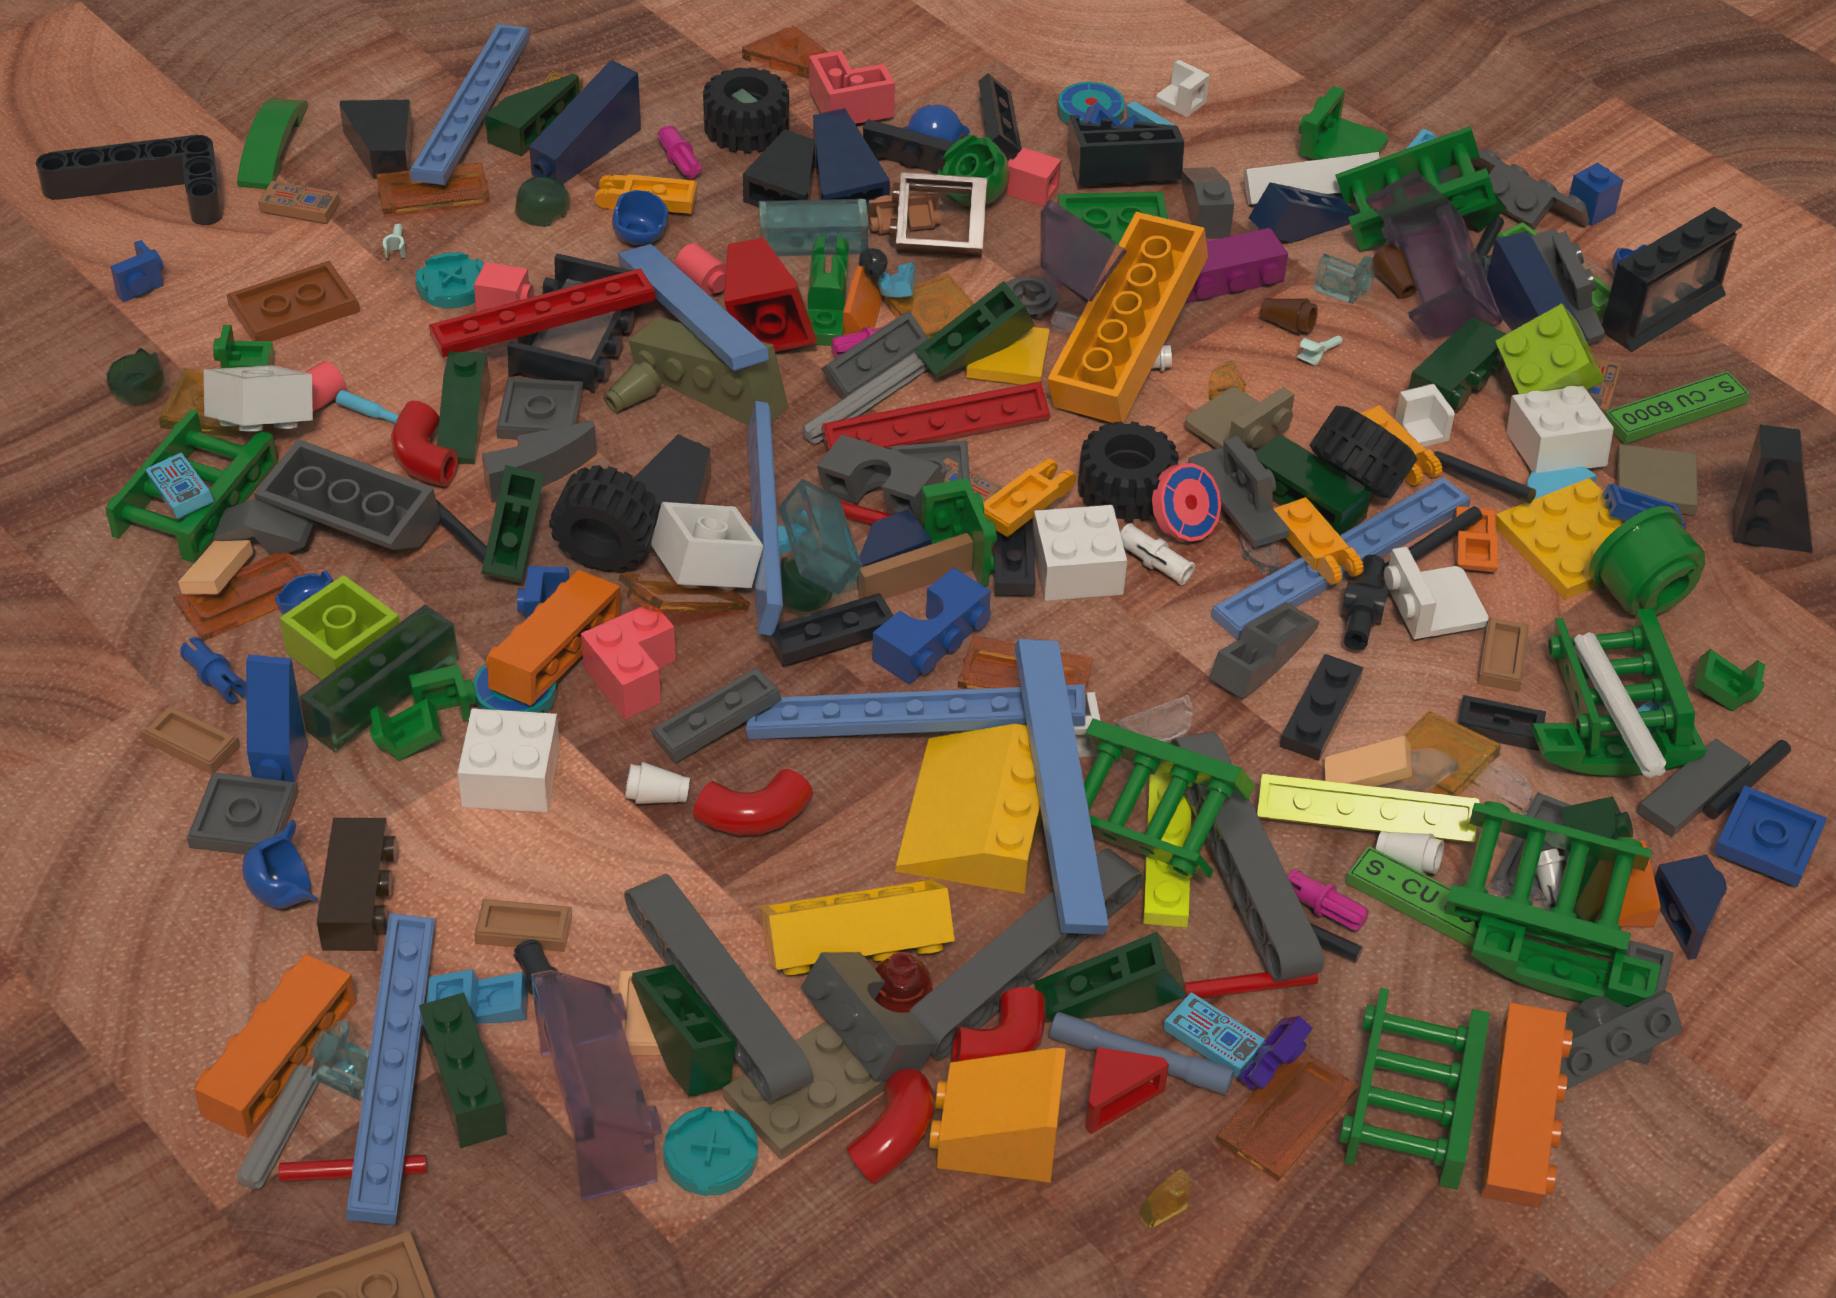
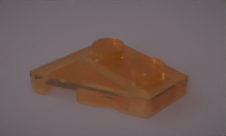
M791 25L743 46L742 58L748 62H751L755 57L769 60V68L788 71L793 75L808 79L809 56L827 53L828 51L797 27Z

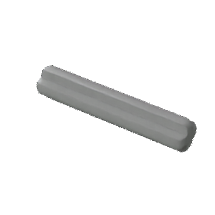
M302 1064L294 1067L237 1172L239 1183L242 1186L258 1190L265 1183L319 1082L317 1071L314 1068L306 1067Z

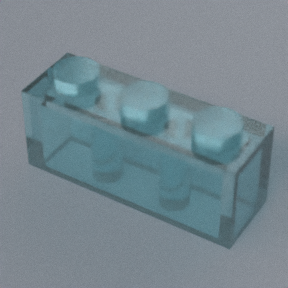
M866 199L759 201L760 238L764 237L777 256H811L813 242L820 236H825V255H836L837 236L845 238L848 242L849 255L861 254L863 250L868 248L869 225Z
M801 479L779 506L796 565L801 576L839 595L848 583L856 579L862 563L840 499Z

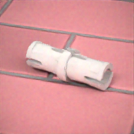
M1128 523L1121 530L1120 534L1124 548L1144 560V566L1151 570L1157 568L1180 585L1187 583L1193 575L1196 564L1169 549V544L1163 539L1155 540L1136 528L1132 523Z

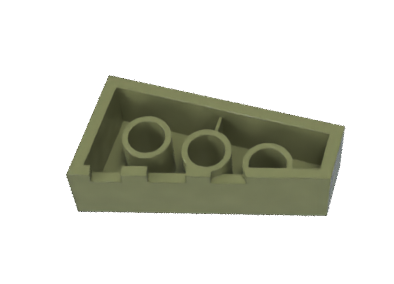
M655 317L629 340L634 363L639 364L645 361L650 364L658 374L662 384L743 424H749L755 401L769 404L771 424L789 408L772 344L762 342L768 349L769 360L733 371L680 322Z

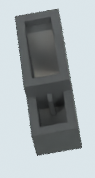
M589 421L518 435L517 447L482 453L485 484L491 502L493 503L497 500L505 465L545 474L542 487L578 469L597 455L594 422Z
M1287 602L1246 624L1239 640L1218 651L1209 679L1243 699L1269 680L1293 657L1315 632L1320 621Z

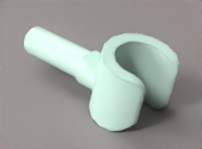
M395 224L393 234L383 239L382 243L386 259H389V253L393 250H399L401 258H406L405 243L402 237L403 226L401 224Z
M1339 335L1320 343L1304 338L1300 343V347L1303 350L1297 358L1312 365H1317L1327 350L1340 345L1343 340Z

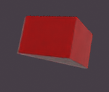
M1097 1047L1085 1129L1090 1134H1093L1163 1093L1166 1087L1169 1063L1163 1057Z

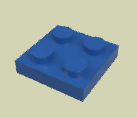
M1744 785L1719 837L1714 854L1798 887L1827 818Z

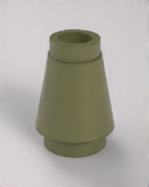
M647 362L633 363L608 392L603 395V398L608 407L613 412L618 413L622 409H626L655 395L656 389L661 386V381L656 371Z

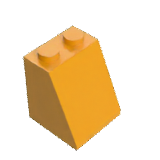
M1049 1048L951 1062L948 1080H939L937 1086L935 1109L943 1110L942 1120L933 1119L931 1125L929 1148L938 1149L937 1168L1051 1183L1066 1049Z

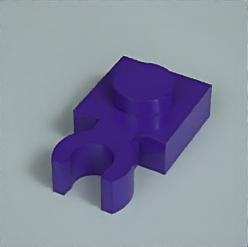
M1300 1016L1281 1019L1254 1053L1256 1058L1244 1068L1238 1078L1250 1090H1254L1256 1086L1263 1089L1270 1082L1280 1064H1290L1302 1054L1307 1046V1043L1303 1040L1313 1028Z

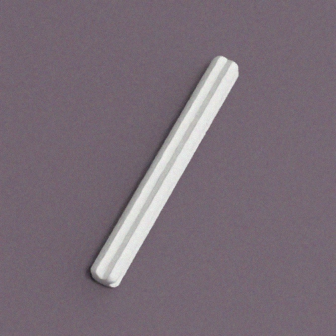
M1590 632L1585 635L1578 634L1574 638L1576 643L1574 645L1575 652L1641 772L1650 779L1656 775L1661 777L1666 771L1664 768L1666 760L1598 639Z

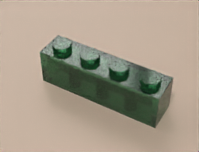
M424 604L300 696L306 732L336 752L372 724L371 709L379 706L387 713L411 695L409 675L448 667L458 659L454 623Z

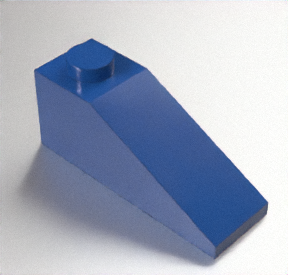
M248 654L246 660L247 755L252 777L296 782L308 744L292 659Z

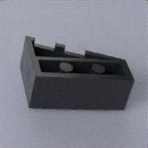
M1069 115L1068 155L1078 184L1096 187L1103 183L1132 185L1140 181L1167 183L1171 180L1182 179L1184 139L1178 126L1134 121L1133 127L1112 125V119L1101 118V124L1080 122V116Z
M1760 424L1733 508L1734 543L1813 553L1811 517L1801 432L1799 429Z

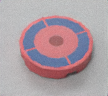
M1194 463L1172 465L1163 471L1157 479L1160 482L1158 488L1153 490L1152 496L1153 512L1160 529L1166 535L1171 534L1176 538L1174 540L1179 542L1204 539L1213 532L1219 521L1221 511L1220 491L1213 476L1204 467Z

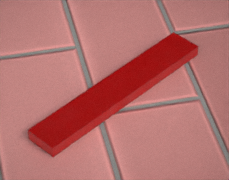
M640 268L429 324V331L433 342L443 358L448 356L449 351H469L655 301V290Z
M1039 381L822 424L821 430L827 452L841 435L857 440H865L870 444L891 450L890 446L937 443L1048 421L1051 415L1042 383Z

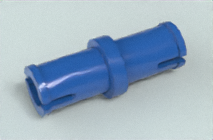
M199 637L189 639L197 650H193L186 642L183 643L180 648V656L197 671V677L205 685L213 686L228 703L239 701L230 691L231 689L240 695L241 698L245 696L246 682L230 669L229 661L222 654H215Z

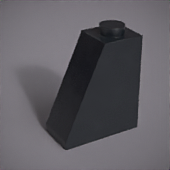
M410 99L341 100L339 105L343 133L372 178H409L413 135Z
M784 129L743 173V202L805 224L809 216L815 171V140Z
M678 434L633 479L642 481L646 485L645 490L654 494L656 498L654 503L658 504L659 507H661L662 502L704 505L711 480L710 448Z

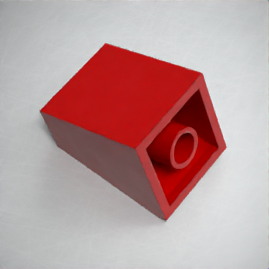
M764 237L728 244L724 304L728 313L760 342L772 344L775 352L817 344V336L798 284Z

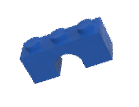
M953 567L927 588L926 617L929 620L914 619L900 610L873 632L872 661L910 685L922 674H928L946 654L956 651L963 640L975 630H981L987 624L991 616V590Z

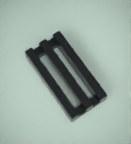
M1463 695L1456 734L1539 751L1540 749L1531 728L1533 723H1545L1546 711Z

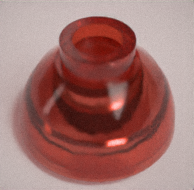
M895 953L879 963L875 969L885 983L874 1001L890 1011L908 1013L919 1001L933 991L932 977L927 967L909 953Z

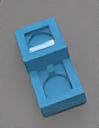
M473 969L431 976L428 980L427 1003L464 992L475 1024L526 1020L528 994L525 988L526 978L523 972L478 980Z

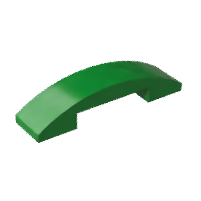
M270 98L262 105L253 120L246 138L237 177L238 187L267 189L271 181L277 180L282 169L280 155L293 126L300 127L308 108L307 101Z
M1533 723L1531 731L1543 758L1553 764L1572 771L1593 775L1628 776L1643 774L1622 735H1600L1599 755H1590L1585 739H1580L1573 723ZM1662 726L1651 727L1650 734L1666 760L1665 770L1684 765L1705 756L1707 750L1695 726L1692 745L1676 747L1669 730H1663Z
M1484 915L1481 916L1471 955L1494 971L1514 981L1542 992L1581 1002L1592 997L1604 996L1622 1006L1634 1005L1655 994L1660 964L1617 952L1611 963L1525 939L1526 927Z

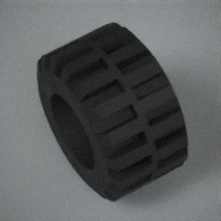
M754 67L734 68V70L722 71L721 75H714L711 77V81L705 84L703 90L704 130L708 134V138L712 142H717L718 146L722 148L727 147L731 151L766 150V147L784 129L789 131L788 85L785 81H781V77L777 74H770V71L765 69L758 70ZM744 89L758 101L753 103L735 102L732 100V94Z
M1336 405L1309 444L1317 457L1357 482H1360L1372 490V494L1381 498L1391 499L1418 460L1413 450L1402 440L1366 416L1345 406Z
M1123 421L1114 422L1112 426L1108 424L1100 426L1099 431L1093 430L1088 434V439L1083 441L1080 453L1078 492L1080 497H1084V504L1087 507L1113 505L1116 519H1125V522H1133V519L1148 520L1150 515H1154L1152 496L1153 490L1158 488L1160 482L1157 479L1167 468L1172 465H1178L1179 456L1178 452L1175 451L1176 445L1173 441L1167 440L1168 436L1164 432H1156L1155 427L1150 425L1142 426L1139 425V422L1131 421V424H1124Z
M600 465L592 466L590 470L584 467L579 469L577 474L573 473L550 514L549 527L553 529L551 532L553 539L560 542L558 547L563 552H568L571 555L570 558L578 563L580 561L586 564L585 567L590 569L598 568L601 572L610 573L611 569L618 573L625 571L626 567L630 569L635 567L638 561L642 560L653 537L660 511L659 505L654 503L656 500L654 494L645 490L646 485L642 481H636L632 478L633 475L627 472L623 474L618 472L617 468L609 466L607 469H603Z

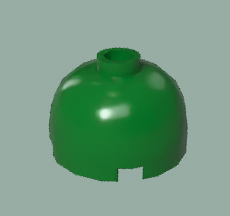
M969 135L955 142L946 151L943 157L946 161L943 171L938 169L937 174L987 178L985 204L987 206L1003 193L1008 184L1010 172L1007 157L989 137L977 138L975 135ZM945 193L958 204L971 208V195Z

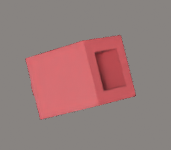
M1022 148L1015 159L1008 161L1010 175L1007 184V195L1045 207L1059 189L1061 159Z
M485 262L474 283L476 311L533 297L534 287L529 284L528 269Z

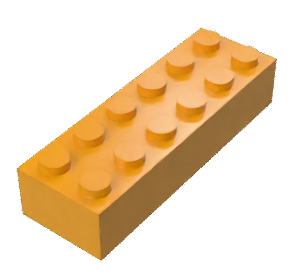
M1140 212L1135 213L1047 378L1053 407L1112 423L1121 421L1124 423L1208 259L1205 228Z

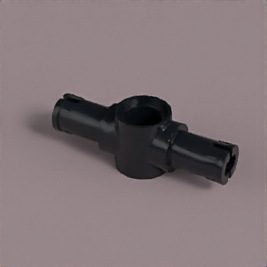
M1366 555L1362 559L1364 571L1354 581L1348 580L1341 612V616H1345L1347 621L1344 644L1349 649L1356 651L1364 650L1367 647L1371 628L1376 623L1381 624L1388 588H1385L1382 583L1385 562L1384 559L1377 555Z

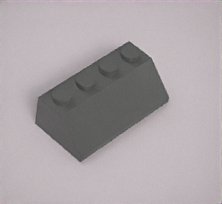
M300 439L295 441L254 493L255 498L392 550L420 547L440 521L436 497L432 487Z

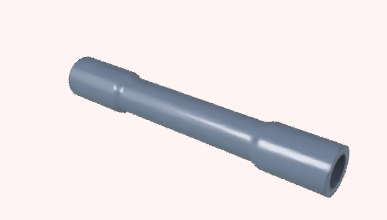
M1061 1012L1056 1013L1050 1030L1049 1038L1085 1050L1097 1051V1047L1163 1057L1169 1063L1168 1075L1181 1078L1188 1084L1225 1096L1228 1094L1235 1069L1199 1057L1179 1054L1100 1028L1095 1023Z

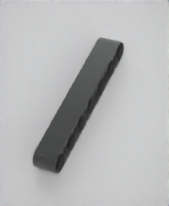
M1215 731L1177 737L1170 741L1172 745L1232 764L1220 737ZM1194 783L1192 787L1186 788L1185 795L1197 817L1209 791L1205 786ZM1231 796L1230 800L1224 801L1206 840L1269 974L1274 981L1278 982L1321 973L1324 963L1319 940L1250 799L1246 801Z
M1106 848L1096 854L1107 919H1110L1135 897L1143 884L1144 874L1115 852ZM1054 890L909 1011L937 1043L930 1054L933 1058L939 1061L951 1054L953 1038L957 1027L976 1029L983 1027L1000 1012V997L1004 992L1017 987H1030L1034 981H1037L1091 935L1061 933Z
M665 873L624 892L625 902L632 919L665 965L674 964L736 1039L734 1059L764 1100L768 1103L773 1102L813 1082L812 1070L802 1049L669 874Z

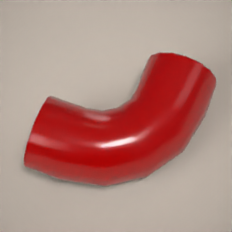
M409 401L396 419L391 433L393 456L407 474L427 483L447 487L452 483L456 475L458 454L454 449L438 446L430 442L433 433L439 425L437 412L423 402Z
M790 769L780 770L766 787L755 792H738L712 781L700 792L694 806L693 817L694 820L710 828L732 835H762L782 828L801 813L811 801L813 791L809 782L801 774Z
M1017 987L1004 992L1000 997V1021L997 1026L991 1029L957 1027L952 1043L951 1062L1035 1051L1041 1044L1046 1020L1044 995L1040 991L1029 987Z
M911 1068L902 1069L891 1075L884 1088L887 1102L885 1110L864 1133L847 1145V1151L855 1165L874 1184H878L913 1153L924 1138L933 1118V1090L926 1075L919 1070Z

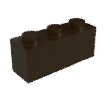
M333 818L317 917L322 951H377L379 933H386L388 911L387 906L383 905L384 897H391L393 884L392 871L388 870L389 862H396L397 838L396 836H389L387 818Z

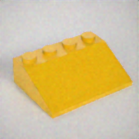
M1008 724L928 739L895 872L1025 894L1042 817L1026 725Z

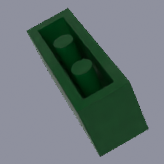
M1471 317L1412 371L1409 390L1434 384L1453 410L1462 409L1474 391L1482 390L1489 377L1496 371L1501 372L1506 366L1495 342L1497 339L1505 336L1506 333Z
M1277 435L1255 452L1258 461L1265 469H1270L1274 475L1276 490L1272 492L1273 501L1280 506L1306 497L1339 536L1356 527L1367 518L1372 490L1285 436Z
M465 993L419 1005L424 1041L460 1148L507 1135L503 1102Z

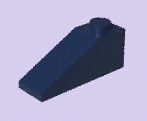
M1269 182L1249 219L1259 228L1258 230L1271 228L1278 240L1294 242L1349 225L1348 217L1358 213L1339 196Z

